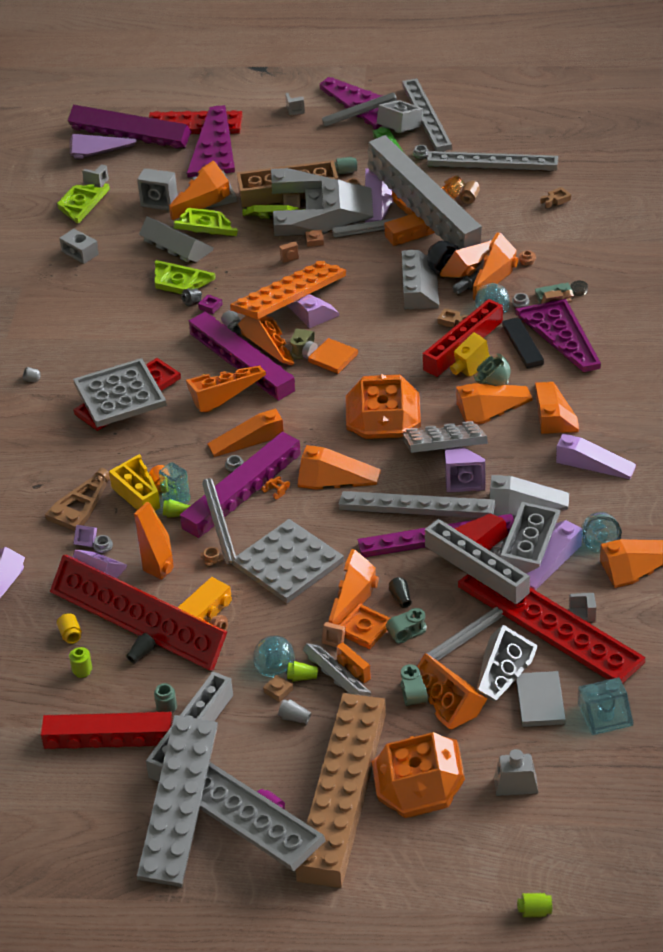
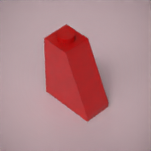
M491 513L454 528L487 550H490L509 535L506 521L502 517Z

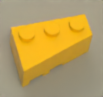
M140 454L109 471L111 488L136 510L146 502L151 504L154 511L160 509L158 490L151 476H149L147 467L144 465Z

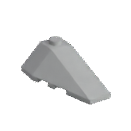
M491 475L490 499L495 500L496 505L493 515L512 514L513 519H515L522 502L557 510L568 509V492L513 476Z
M504 625L499 627L490 636L476 691L495 702L525 668L530 665L538 645Z

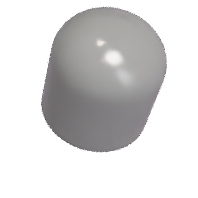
M26 367L23 373V380L27 382L39 381L40 371Z

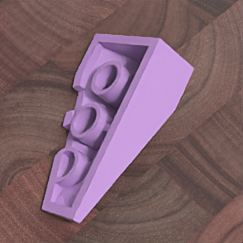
M366 168L365 187L371 188L373 218L365 220V223L384 220L388 213V208L394 202L391 194L392 190L382 180H379L369 168Z
M562 434L557 444L556 463L631 479L636 464L580 437Z
M7 547L0 549V598L24 569L23 562L25 557Z

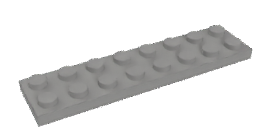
M174 715L139 864L137 880L182 887L218 722Z
M211 762L209 763L200 809L294 872L326 841L323 834Z

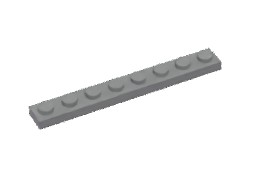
M418 79L402 81V87L411 104L423 108L421 123L435 151L445 152L452 150V144Z
M429 151L427 166L552 171L557 170L558 156Z
M343 491L339 501V510L480 518L490 513L494 514L496 506L493 499Z

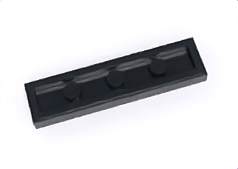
M520 318L502 321L504 330L526 368L544 365L542 355Z

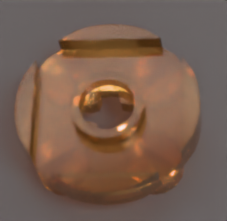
M456 175L445 180V185L442 189L452 199H455L460 195L459 191L465 186V183L461 177Z

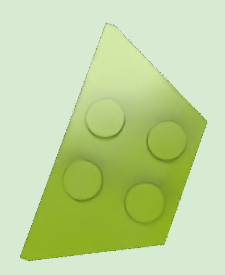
M94 184L85 186L74 185L57 203L58 209L79 224L110 190L109 184H104L103 187L97 188L94 187Z
M253 205L243 209V216H259L261 219H270V216H273V211L306 209H299L289 205Z
M187 208L185 213L180 215L179 220L174 222L173 227L174 229L189 230L196 233L205 232L212 235L237 236L238 229L231 227V222L225 218L222 212Z
M158 260L155 261V288L182 294L184 289H199L215 280V273Z

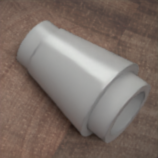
M284 699L280 705L278 715L283 720L307 724L311 717V712L291 699L289 701Z

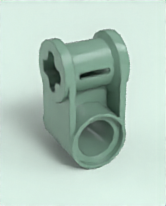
M413 608L403 614L394 616L387 621L386 629L395 642L404 643L426 632L425 612L420 608Z
M412 664L402 667L401 689L405 705L409 706L428 702L426 686L423 683L419 668Z

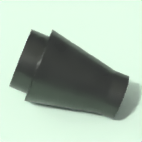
M402 577L392 579L389 582L390 593L398 601L401 608L409 607L412 601L407 581Z
M146 633L139 635L126 655L127 659L135 664L154 650L156 642Z

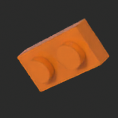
M344 642L337 645V661L343 667L345 666L355 678H359L363 683L371 679L370 665Z

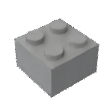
M400 100L380 104L378 107L377 124L383 125L387 129H394L397 133L414 130V128L421 127L423 108Z
M144 168L137 179L142 207L169 210V205L178 196L175 172Z

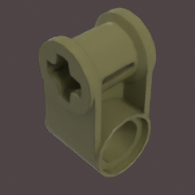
M295 329L290 339L292 358H304L302 355L303 347L308 341L314 342V331Z

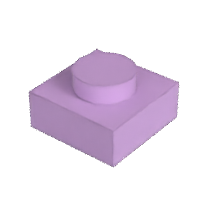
M76 525L73 544L93 547L97 528Z

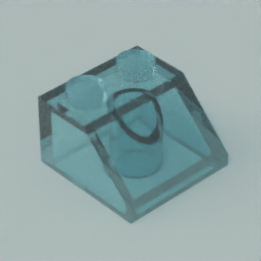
M620 677L579 686L578 705L592 735L633 726L628 695Z

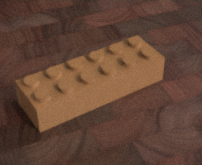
M334 160L237 172L238 190L242 207L283 203V193L272 194L271 169L289 168L338 180ZM300 193V200L306 199L305 193Z

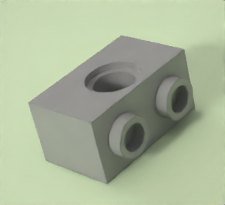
M72 229L59 238L61 251L84 264L99 255L97 241L76 229Z

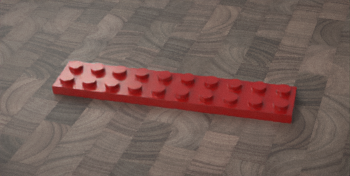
M62 555L50 589L51 593L138 636L146 633L154 639L157 645L207 670H214L227 631L69 555Z
M466 574L458 581V587L491 608L498 607L499 610L503 611L502 615L618 687L645 664L646 657L530 588V593L515 604L469 574Z

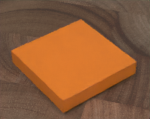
M328 338L308 357V362L339 374L358 355V349Z
M359 603L339 625L346 627L345 638L370 650L388 631L386 623L390 618Z

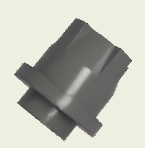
M198 288L184 289L181 299L187 306H191L193 303L201 301L202 292Z

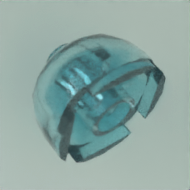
M486 284L480 287L476 293V309L488 299L503 305V314L510 308L509 293L505 287L499 284Z
M596 512L589 515L581 525L582 540L591 551L600 553L602 543L621 539L622 531L618 521L606 512Z
M281 636L265 637L255 647L253 654L254 665L260 674L267 677H275L283 672L287 673L288 662L293 663L295 661L293 647Z

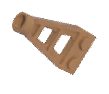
M100 468L93 477L58 500L45 513L46 520L73 531L76 530V525L83 526L89 520L107 482L110 480L109 471ZM88 489L95 491L91 498L82 493ZM76 500L85 504L82 511H77L67 506Z

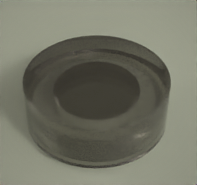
M574 281L570 285L575 296H583L588 292V284L584 281Z

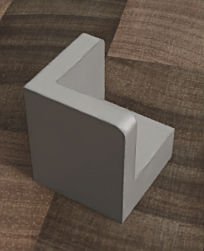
M285 93L286 107L289 115L305 113L303 97L290 98L289 93Z
M101 164L95 171L88 169L82 171L84 184H94L96 187H102L109 179L106 165Z
M594 593L570 594L569 611L587 622H596Z

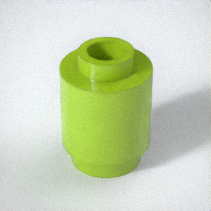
M84 647L73 649L69 654L72 672L78 678H85L90 675L92 670L90 652Z
M522 893L521 898L517 899L518 913H522L523 917H546L547 914H552L551 895H545V893Z

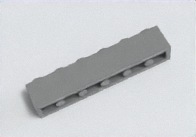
M437 519L425 529V547L508 600L517 604L530 593L529 575L443 521Z
M212 672L180 716L215 721L233 697L231 678ZM171 728L146 760L148 777L158 782Z

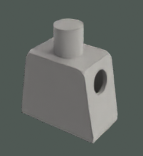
M514 749L510 752V755H501L499 757L494 775L496 796L538 793L536 772L530 754H523L521 750Z

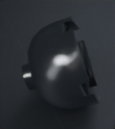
M442 240L436 242L428 250V266L436 274L440 275L453 253L460 248L450 241Z

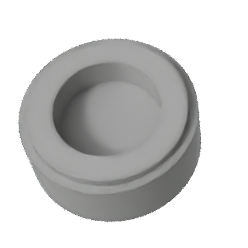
M308 341L304 345L302 350L304 358L308 359L318 348L317 343Z

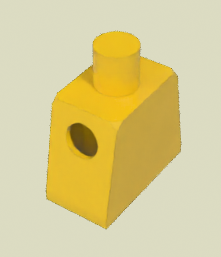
M475 332L472 333L454 351L456 362L450 366L451 372L454 375L462 372L468 377L478 373V366L490 357L487 340Z

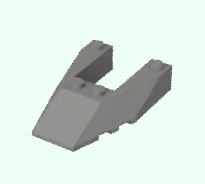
M289 168L271 169L272 194L305 193L306 210L273 211L274 236L305 235V232L312 230H322V234H326L332 228L350 223L356 224L373 218L372 191L369 187Z

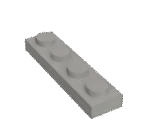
M306 643L303 651L309 656L308 659L321 667V671L334 679V683L344 688L347 694L371 695V692L320 645Z

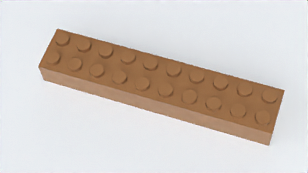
M342 694L307 820V825L323 834L326 841L296 869L297 882L342 888L373 768L372 761L376 756L386 717L385 698Z

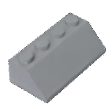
M148 216L139 232V235L145 237L144 241L152 245L155 242L157 243L156 247L164 251L167 248L169 249L168 253L176 257L179 254L181 255L180 259L188 263L190 260L198 262L214 249V247Z
M420 250L402 251L404 310L439 308L437 274L428 266L427 256Z
M522 502L500 558L524 573L539 568L559 518L560 510Z

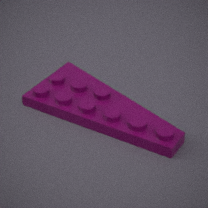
M327 77L319 84L323 92L330 97H335L336 101L339 104L343 103L346 109L383 96L332 77ZM378 108L356 115L358 118L362 117L366 124H371L374 130L383 126L377 124Z
M225 105L209 108L187 171V178L197 177L199 170L211 161H215L224 173L235 172Z
M566 299L515 309V314L582 372L601 369V362Z

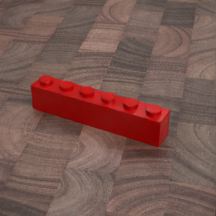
M490 299L485 301L422 353L423 370L436 377L442 374L456 362L454 351L472 333L475 332L482 338H485L502 323L503 305Z
M172 712L43 715L41 729L43 748L76 749L157 746L173 724Z

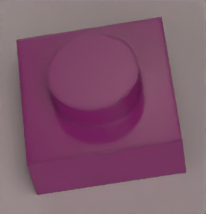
M208 294L198 303V308L214 314L223 305L222 299Z

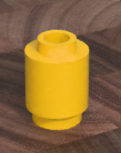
M70 613L61 615L56 624L62 639L69 644L78 642L81 639L82 631L76 616Z

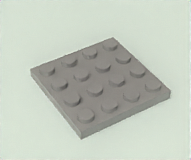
M142 358L73 379L74 385L96 427L167 406L165 397Z
M473 421L463 422L459 426H455L453 423L444 424L442 428L426 426L425 430L408 428L406 429L407 432L403 433V441L411 453L488 444L487 435Z
M288 519L237 555L232 565L282 601L289 603L342 564L344 556Z

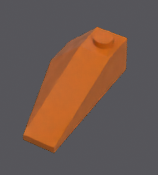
M211 161L201 168L198 172V177L195 180H191L185 192H180L169 205L172 220L180 218V215L185 213L187 208L203 209L222 201L230 195L229 180L215 161Z
M499 232L492 239L489 245V249H491L490 254L485 255L483 269L479 270L473 284V300L483 296L511 274L514 267L516 268L518 265L516 249Z
M491 241L456 250L441 271V277L472 275L484 262L485 255L490 254L491 249H489Z
M266 315L260 319L245 316L238 323L241 334L245 338L250 339L280 362L291 366L295 364L290 351L284 347L286 341L280 337L282 331L273 317Z
M261 366L238 369L236 373L220 372L219 376L210 377L209 374L186 380V383L200 412H210L213 408L219 407L264 377L266 371Z
M535 383L541 434L579 432L577 416L555 383Z
M472 383L456 387V402L464 421H473L477 425L487 423L491 417L495 415L501 416L505 414L506 410L510 408L516 409L533 400L527 386H495Z
M277 409L259 413L208 443V447L213 457H217L273 440L281 432H284L283 419Z
M306 445L301 457L297 485L300 488L314 490L323 489V486L341 488L340 485L351 484L353 487L377 485L381 469L324 447Z
M146 502L134 513L142 567L144 572L162 580L174 568L169 534L151 504Z
M619 539L602 543L600 562L614 588L634 584L643 575H650L654 573V569L663 566V540Z
M351 549L345 563L344 571L346 573L344 581L340 580L338 598L334 600L329 623L339 625L359 603L363 604L371 596L373 589L378 586L379 577L376 576V568L354 549Z
M425 653L417 667L429 695L428 700L436 710L435 715L437 719L448 729L452 730L476 718L488 698L478 693L476 688Z

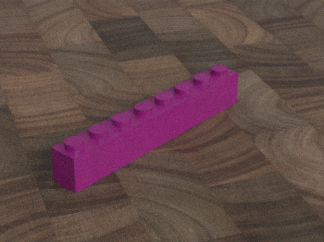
M74 104L67 120L72 128L77 131L86 130L89 133L98 132L105 136L136 139V141L142 140L145 143H157L161 146L170 145L177 149L180 147L186 148L191 133L187 124Z
M205 311L189 320L190 334L235 369L261 366L266 371V375L256 381L255 384L279 401L295 392V378L292 374L286 372L280 365L274 363L257 348H254L246 340L232 332L226 325L216 320L214 316Z
M281 432L215 486L224 517L234 511L236 507L246 501L253 493L266 484L268 480L273 479L276 474L301 455L300 440ZM205 495L180 514L182 529L197 538H200L214 526Z

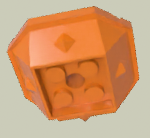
M381 374L363 376L346 395V429L364 439L401 438L403 433L407 432L406 429L421 427L420 394L401 375Z
M434 732L416 737L410 736L408 739L388 743L380 755L372 761L378 800L387 807L397 811L404 818L449 808L454 795L465 780L457 740Z

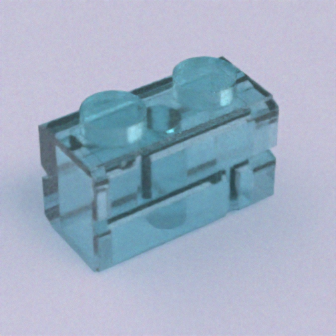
M173 462L159 470L163 501L172 499L187 504L191 498L187 471Z

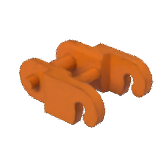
M277 476L274 479L268 480L261 490L265 493L275 487L278 490L277 493L273 494V498L277 500L285 494V491L290 487V482H283L281 477Z

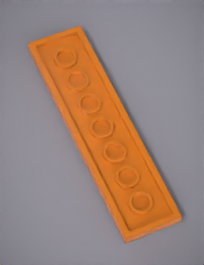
M316 261L314 264L294 272V274L283 277V279L273 282L269 286L262 287L260 290L250 293L244 298H239L230 304V310L260 319L345 277L346 269L340 268L338 265L327 264L325 261Z

